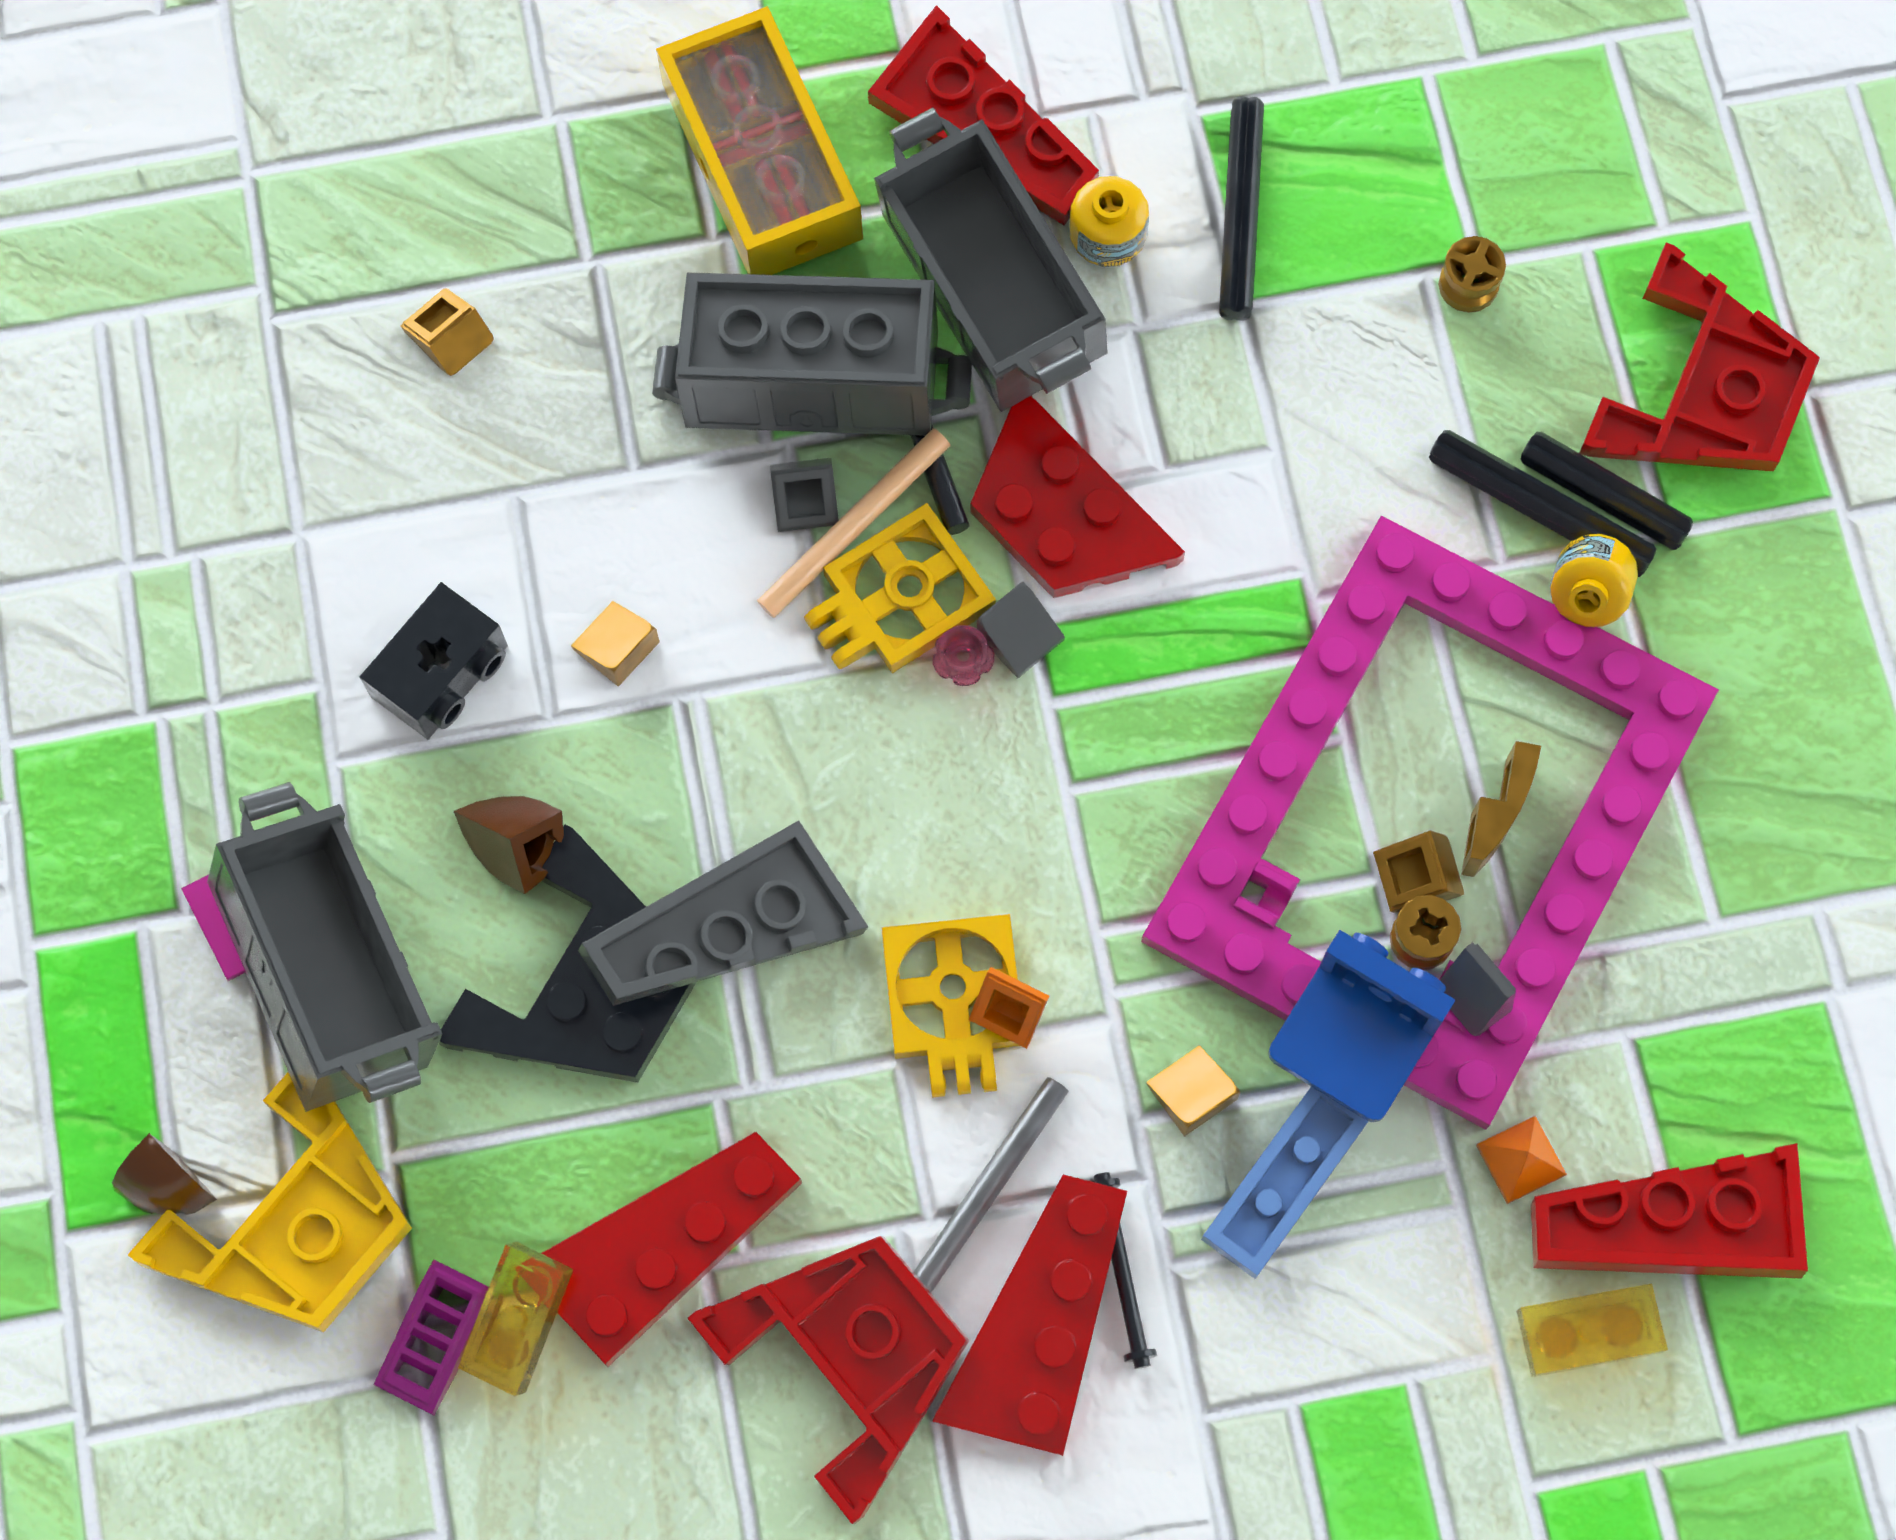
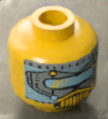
M1104 176L1087 182L1076 193L1070 212V239L1077 253L1089 263L1101 267H1114L1131 261L1143 249L1148 235L1149 204L1141 189L1131 181L1117 176Z
M1603 534L1583 535L1572 540L1561 551L1550 583L1552 602L1559 613L1569 621L1585 627H1603L1617 621L1629 608L1638 578L1636 560L1629 548L1616 538Z

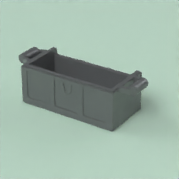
M932 107L890 130L889 134L894 143L893 150L896 166L874 178L883 218L920 279L935 280L936 306L965 354L970 359L971 364L1000 412L1042 389L1048 394L1090 371L1091 362L1108 354L1106 319L983 119L961 130L948 120L939 117ZM942 130L946 132L948 137L907 159L902 153Z
M687 272L679 344L675 346H661L657 349L652 394L658 399L670 400L681 405L685 428L926 436L931 431L932 416L948 412L952 409H965L969 406L972 364L968 356L955 355L952 352L937 347L938 320L935 280ZM936 364H948L945 400L934 399Z
M290 782L240 797L239 807L242 813L240 836L216 844L207 883L305 1112L359 1092H363L367 1102L372 1103L420 1085L421 1077L419 1070L428 1068L441 1039L442 1032L438 1023H432L409 973L405 957L397 946L377 901L373 885L368 880L345 829V813L341 804L316 811L303 797L296 793ZM297 807L300 816L254 830L251 824L252 821Z

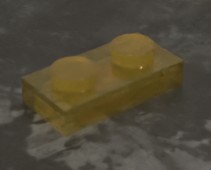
M518 1242L505 1244L458 1368L513 1396L526 1393L574 1269Z
M1652 1283L1520 1307L1516 1311L1531 1377L1651 1356L1668 1350Z

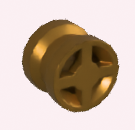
M1478 236L1464 237L1451 246L1447 252L1438 283L1440 294L1448 305L1456 310L1468 313L1481 311L1491 305L1497 297L1506 269L1505 256L1499 246L1487 238ZM1478 278L1479 282L1473 283L1474 279Z
M1432 895L1417 896L1403 906L1392 925L1390 933L1391 949L1397 959L1407 967H1415L1422 970L1433 969L1445 962L1458 943L1461 933L1460 917L1454 907L1443 898ZM1422 918H1424L1425 922L1430 923L1433 926L1438 925V927L1432 929L1430 926L1424 925Z

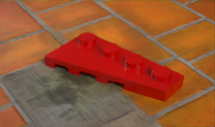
M937 5L868 90V103L901 124L932 107L939 117L948 120L961 130L983 119L1038 210L1064 226L1070 219L1071 205L1076 193L1087 182L1099 177L1097 167L1048 118L1042 119L1025 101L1026 95L1010 79L1006 82L986 62V54L970 38L966 41L950 25V18ZM942 130L926 140L935 144L948 136Z

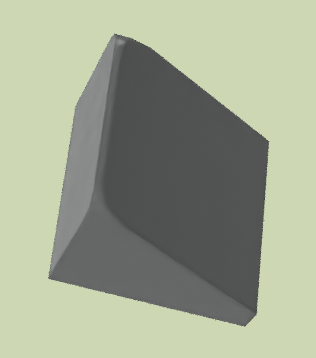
M831 458L770 465L778 532L834 526L839 521Z
M1024 582L1019 583L977 620V635L1017 678H1020L1065 640L1064 634L1033 591Z
M1472 942L1468 945L1440 979L1446 986L1444 993L1455 999L1450 1010L1473 1036L1481 1035L1513 1009L1516 988L1478 944L1475 945Z

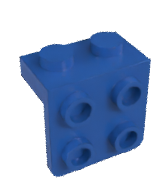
M1339 930L1326 950L1313 978L1271 1043L1268 1054L1270 1060L1280 1068L1366 1121L1378 1122L1386 1115L1432 1037L1454 1004L1455 999L1445 994L1446 986L1427 971L1414 967L1409 972L1387 959L1389 953L1386 948L1371 937L1361 933H1354L1351 937Z

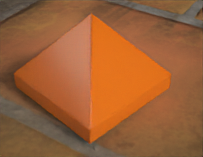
M990 967L968 1020L1027 1049L1050 996Z
M1536 1116L1476 1145L1507 1204L1567 1175Z

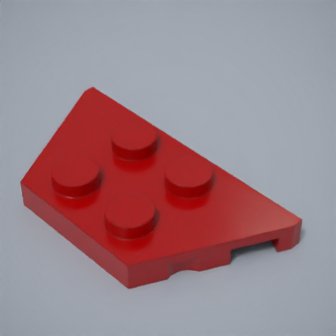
M1033 396L1022 400L1010 408L970 503V513L1053 598L1081 592L1086 586L1094 583L1107 585L1130 578V573L1165 565L1166 569L1173 568L1184 561L1185 551Z

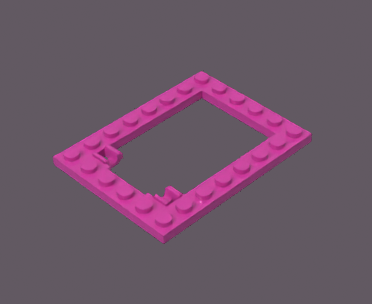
M1380 516L1142 935L1141 942L1286 1021L1319 968L1321 961L1288 944L1292 935L1276 927L1300 879L1265 861L1262 857L1404 604L1628 719L1629 721L1498 965L1500 971L1516 988L1512 1011L1481 1035L1473 1036L1452 1011L1449 1010L1404 1083V1086L1486 1130L1494 1119L1719 689L1598 627H1585L1569 621L1559 613L1554 604ZM1249 881L1265 889L1258 905L1241 896ZM1449 960L1439 980L1454 963L1453 961Z

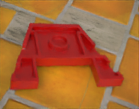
M1666 242L1642 299L1697 319L1702 324L1663 419H1659L1602 397L1579 453L1587 457L1774 472L1780 462L1820 357L1761 311L1757 310L1753 314L1726 293L1727 285L1711 273L1705 277L1683 260L1686 255L1675 245Z
M881 1235L802 1267L801 1270L767 1284H761L741 1292L740 1295L723 1302L695 1311L687 1318L724 1365H731L779 1322H782L866 1426V1431L815 1474L814 1477L852 1524L859 1522L867 1513L969 1342V1339L887 1239Z

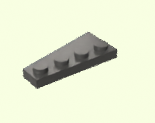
M798 820L583 942L578 951L614 1006L864 934L868 925Z

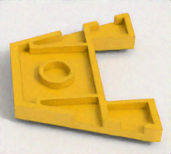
M287 1072L263 1099V1102L311 1141L310 1147L221 1249L213 1246L174 1212L166 1210L129 1252L128 1256L144 1268L324 1333L410 1232L412 1227L337 1103L332 1102L305 1112L290 1074Z

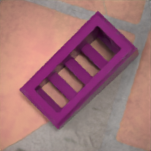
M433 1259L416 1291L373 1385L434 1416L498 1294L490 1287ZM443 1289L469 1301L464 1314L437 1300ZM430 1313L457 1326L452 1339L424 1325ZM417 1338L446 1352L441 1364L411 1350ZM404 1362L434 1377L429 1389L398 1374Z

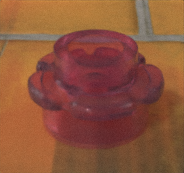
M966 625L955 626L947 630L935 642L937 653L932 658L935 671L944 679H953V683L958 686L976 684L980 681V675L988 673L992 669L994 650L991 646H988L986 638L977 628ZM967 652L969 654L968 660L960 661L957 658L958 653Z

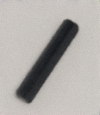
M1536 432L1530 438L1521 454L1520 460L1524 465L1671 550H1677L1692 529L1693 520L1691 517L1543 432Z

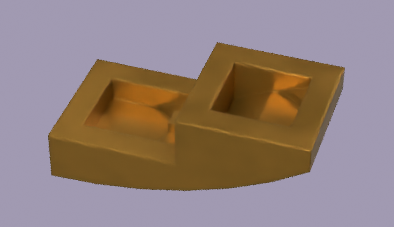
M1516 741L1505 761L1499 800L1486 797L1479 798L1470 817L1461 875L1474 877L1488 863L1503 842L1521 811L1531 788L1540 756V745Z

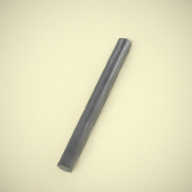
M1050 1077L1045 1079L914 1270L915 1275L930 1293L937 1286L1069 1091L1056 1080Z

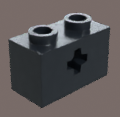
M440 582L359 678L372 699L429 740L438 728H448L459 717L465 706L464 697L479 680L482 682L489 680L498 671L505 659L506 652L504 650L508 647V644L497 622L443 582ZM433 661H437L440 664H445L448 661H450L449 666H447L445 669L437 665H434L429 669V665Z

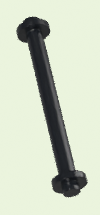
M1110 1172L1094 1175L1095 1183L1115 1188L1121 1186L1120 1179L1111 1178ZM1120 1223L1111 1261L1131 1353L1125 1354L1123 1357L1125 1363L1133 1362L1134 1369H1141L1151 1366L1150 1358L1156 1357L1157 1351L1156 1349H1147Z

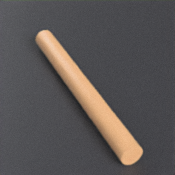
M933 428L757 600L758 604L772 618H775L823 571L824 566L839 556L951 446L948 440L937 429Z

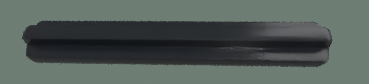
M1237 97L1233 100L1231 109L1219 314L1226 320H1247L1252 315L1264 117V103L1257 97Z
M1444 430L1431 448L1429 459L1432 463L1570 541L1590 534H1603L1616 538L1627 546L1634 556L1638 577L1645 573L1656 554L1657 549L1654 544L1451 430Z

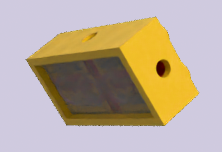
M768 6L656 48L662 85L748 274L773 275L863 240L861 205Z

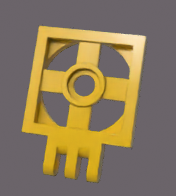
M926 503L824 566V577L836 594L811 609L804 616V620L811 630L823 626L832 619L836 621L823 630L817 639L824 649H830L845 639L849 640V643L839 648L831 656L838 669L849 666L875 649L891 673H894L978 620L984 612L996 603V599L931 507ZM905 541L922 542L932 545L941 551L921 563L915 560H907L896 543ZM873 556L886 575L885 586L861 600L856 594L858 576L865 563ZM959 572L964 584L963 600L958 610L946 616L933 597L934 586ZM906 576L916 577L920 580L922 589L914 597H905L897 589L899 581ZM897 609H902L904 611H911L924 631L912 639H901L885 634L877 622Z
M1010 914L882 927L895 1059L928 1056L932 1098L945 1097L946 1079L943 1071L955 1070L958 1095L971 1094L969 1068L981 1067L980 1081L984 1092L997 1091L993 1049L1020 1046L988 1029L971 1035L968 1009L975 1003L988 970L972 971L969 966L963 964L960 939L977 936L987 942L1001 957L1002 968L996 970L1018 980ZM935 941L937 967L930 976L900 979L899 968L908 952L919 942ZM950 975L958 976L965 982V992L956 999L945 997L940 990L942 980ZM932 1003L937 1010L943 1013L945 1038L930 1035L915 1026L905 1015L903 1006Z

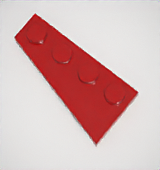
M754 1132L517 1266L516 1269L599 1359L609 1367L802 1184V1180L757 1132Z
M1798 1143L1775 1147L1770 1153L1744 1157V1154L1721 1158L1717 1159L1714 1164L1681 1171L1679 1167L1656 1171L1650 1177L1620 1182L1617 1179L1537 1195L1531 1203L1533 1268L1797 1279H1802L1808 1271Z
M1062 1175L932 1422L1063 1456L1127 1190Z

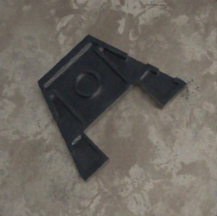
M565 824L563 826L564 835L562 842L554 841L550 856L542 866L543 869L548 871L542 882L591 907L590 911L525 1019L511 1014L465 988L441 1028L442 1036L439 1045L463 1052V1049L492 1054L496 1058L513 1061L521 1059L555 1065L558 1069L638 1083L696 982L618 1005H612L578 950L583 942L646 906L572 827Z

